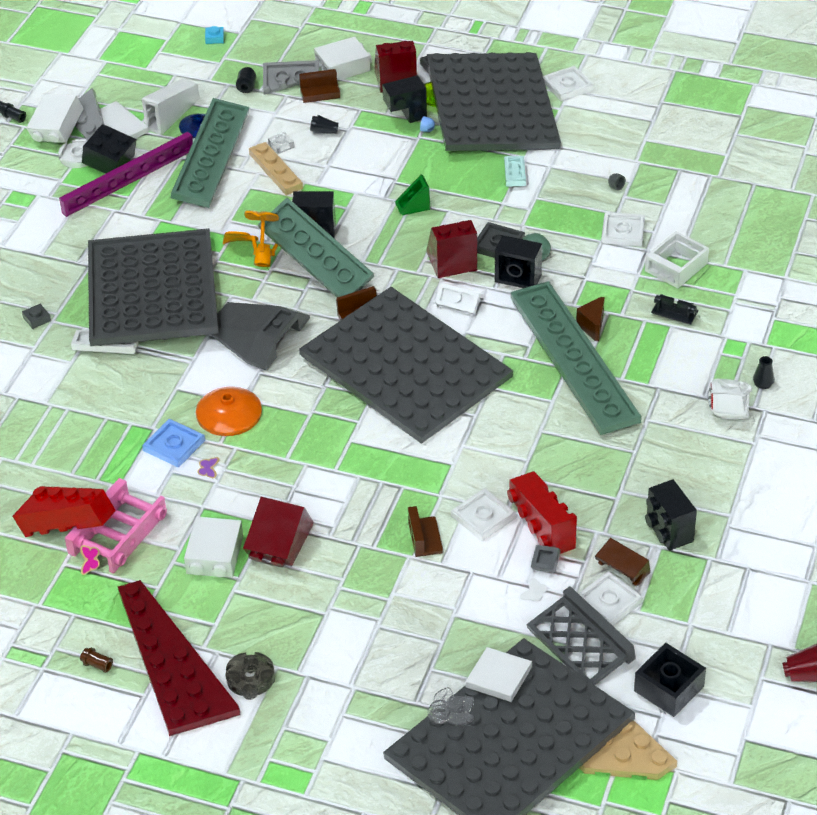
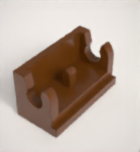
M611 537L595 555V559L599 561L598 564L601 566L607 564L629 577L635 586H638L651 573L650 563L647 558Z

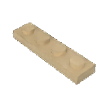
M266 142L249 148V155L285 195L303 189V182Z

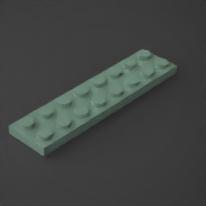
M216 98L212 99L172 189L171 199L207 208L210 207L249 114V107Z

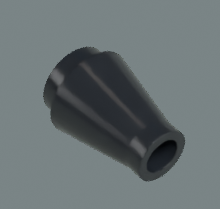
M320 115L312 116L310 131H314V134H337L339 123Z
M763 356L759 359V364L753 375V381L756 387L760 389L770 388L775 381L772 366L773 360L768 356Z

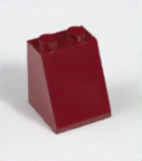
M413 41L376 45L374 69L380 93H383L382 84L417 76L416 49Z
M472 220L431 228L427 255L437 278L477 271V231Z
M261 496L243 549L248 554V557L254 561L262 562V559L271 561V564L278 567H284V565L292 566L314 522L305 507Z

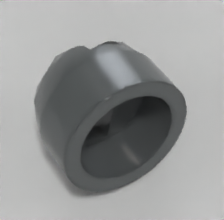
M614 173L608 178L609 186L615 190H621L626 182L625 176Z

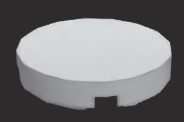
M75 139L70 144H63L58 152L60 162L69 168L87 167L88 165L82 163L83 145L88 140Z

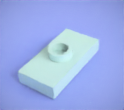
M505 156L506 187L526 186L524 156Z

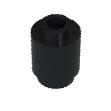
M244 67L238 72L236 88L242 93H250L254 89L256 73L252 68Z

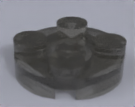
M246 652L234 656L226 666L225 677L228 688L247 700H252L257 695L266 692L275 682L273 662L269 657L259 652H254L255 655H247ZM248 672L251 674L255 672L254 676L247 677L245 673Z

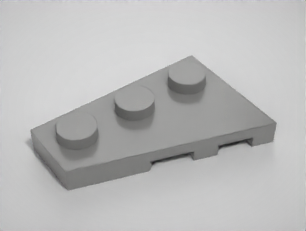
M319 60L263 63L264 95L300 85L299 74L319 71Z
M93 88L78 98L84 109L75 127L86 140H89L95 131L104 124L99 111L100 107L96 100V92Z

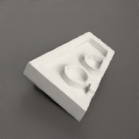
M89 329L76 330L71 346L72 350L84 352L135 354L139 341L125 344L90 346Z

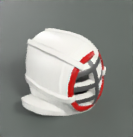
M713 379L708 391V403L711 412L722 419L748 418L750 392H752L751 385L746 382L730 379Z

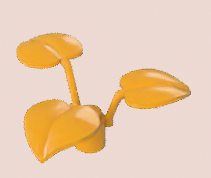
M245 211L244 216L247 219L261 221L260 244L257 247L256 241L259 239L257 236L236 231L226 232L223 244L233 241H252L253 255H255L254 265L270 267L271 256H275L278 245L275 243L273 248L270 249V245L264 244L265 221H278L279 216L265 211Z

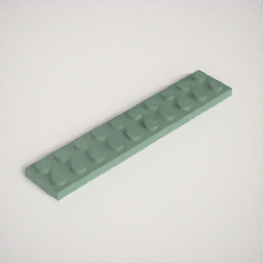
M547 281L511 292L510 298L600 435L641 423L642 416L550 282Z

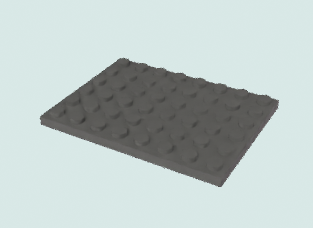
M537 53L427 54L426 61L445 151L561 148V140Z
M210 228L88 240L90 346L125 344L138 341L145 342L158 339L165 340L219 333Z
M389 287L299 348V355L421 444L513 377V370L393 287Z
M523 638L506 652L532 661V668L512 702L466 688L465 685L386 749L383 755L386 761L458 815H526L603 748L610 739L619 734L631 721H634L635 712Z

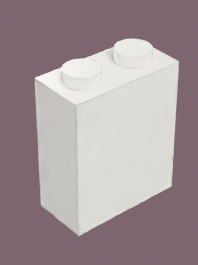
M356 37L314 48L315 60H319L320 71L336 69L337 81L370 71L371 55L369 52H366L363 44L359 43Z
M44 94L26 129L34 141L67 143L84 108L76 95Z
M196 516L184 556L186 574L233 578L243 539L242 521Z

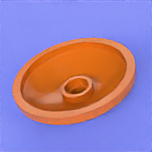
M235 386L221 387L207 393L201 398L196 407V418L199 425L207 432L219 436L242 434L253 428L262 415V406L259 398L253 392Z

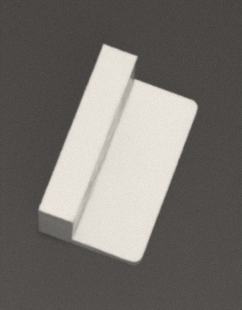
M440 283L435 303L476 314L480 298L484 299L485 295Z

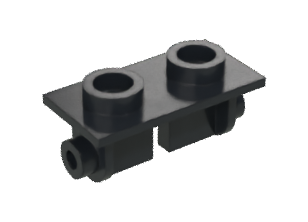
M663 294L655 296L654 303L656 304L651 311L652 314L691 325L699 311L692 302L689 303L678 299L676 304L674 303L675 298Z

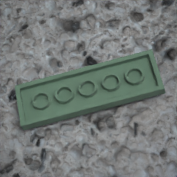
M289 198L282 201L271 212L279 216L278 221H265L264 233L336 297L359 291L374 278V273Z

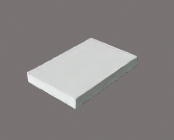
M117 101L99 109L104 125L135 139L149 132V127Z

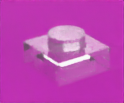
M285 132L268 138V145L277 154L295 148L294 141Z

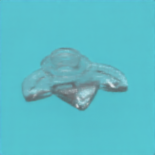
M449 687L444 688L435 694L434 702L428 708V718L436 724L447 722L455 726L466 725L474 720L473 714L470 713L474 697L454 696Z

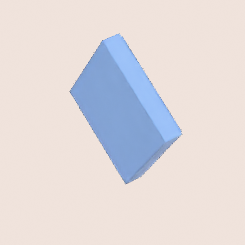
M168 419L142 445L144 452L179 468L205 441V435Z

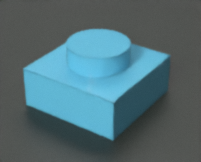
M206 27L205 43H224V27Z

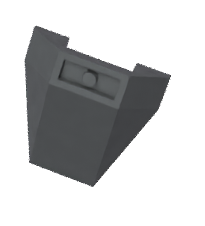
M227 302L217 313L219 333L211 334V336L247 364L267 370L277 358L276 344L290 328L300 331L310 319V315L282 306Z

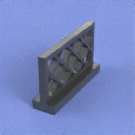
M571 586L563 591L562 598L526 624L527 628L568 668L593 685L599 683L624 662L630 664L636 659L634 645ZM563 606L569 610V617L555 616L556 611ZM542 622L551 623L550 631H540L536 626ZM555 623H568L567 631H554ZM572 623H582L585 625L584 632L571 631ZM553 637H567L566 646H555L553 644ZM570 637L584 638L583 646H570ZM587 638H598L601 641L600 647L587 646ZM569 652H582V661H571L568 658ZM586 653H600L599 661H585ZM603 653H614L618 658L613 662H603ZM585 667L598 668V673L589 679L584 674Z

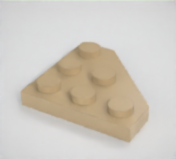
M631 721L579 769L585 774L603 772L611 773V776L632 778V775L647 776V779L659 780L677 767V760L635 721Z

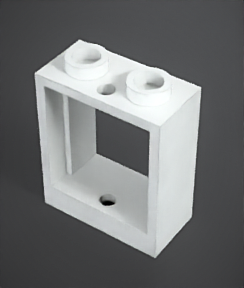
M675 231L646 255L645 272L678 289L708 264L709 248ZM676 251L691 260L683 267H680L666 259Z

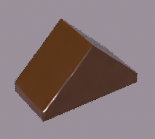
M599 297L577 308V323L594 341H599L605 297Z

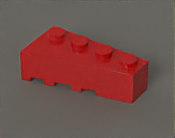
M532 471L509 479L508 498L511 503H515L520 517L525 518L530 532L537 536L539 545L559 548L560 554L575 549L577 516L574 513H567V505L564 502L558 503L557 495L553 491L549 492L547 484L537 473Z
M40 486L33 491L30 498L12 517L24 536L30 537L34 534L33 532L38 531L41 535L49 534L52 529L64 532L74 526L77 529L103 526L116 510L104 489Z

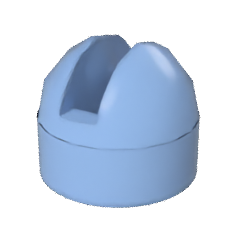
M423 116L420 131H433L435 128L434 120Z

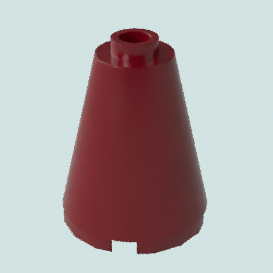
M817 644L786 657L787 662L782 663L785 677H790L791 681L817 682Z

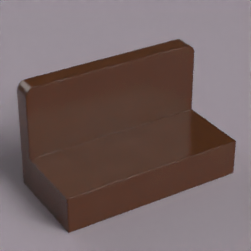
M336 69L299 74L300 93L303 103L340 98Z
M372 286L337 297V316L340 321L376 297V288Z
M417 506L408 507V525L415 557L442 554L443 547L436 517L419 518Z

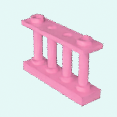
M118 478L106 492L116 510L109 519L113 518L132 526L131 530L125 535L105 525L85 529H77L75 526L65 537L68 554L76 557L82 545L89 546L90 548L96 547L99 549V555L107 558L109 571L113 574L120 566L124 565L129 555L157 523L165 518L167 513L163 496H160L152 505L129 495L127 481ZM127 503L146 513L140 519L118 511L122 504ZM100 533L119 543L111 550L91 541L95 534Z

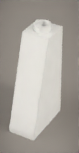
M182 78L143 97L145 124L149 127V131L159 135L164 134L200 99L198 83Z

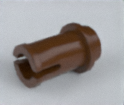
M92 647L85 648L80 655V661L83 662V665H91L105 673L113 665V658L96 652L95 648Z

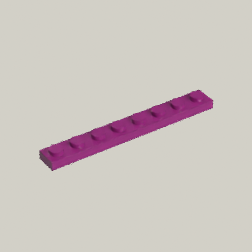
M186 132L60 197L62 214L67 217L188 154L193 144L192 135Z

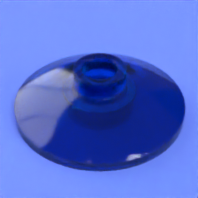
M191 114L183 118L179 124L180 132L182 134L189 132L192 138H195L206 114Z

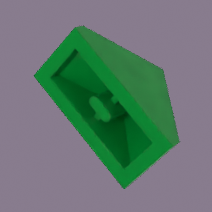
M422 174L395 201L401 215L430 210V190Z

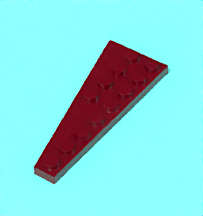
M139 580L118 586L123 607L169 736L239 716L240 708L142 581Z

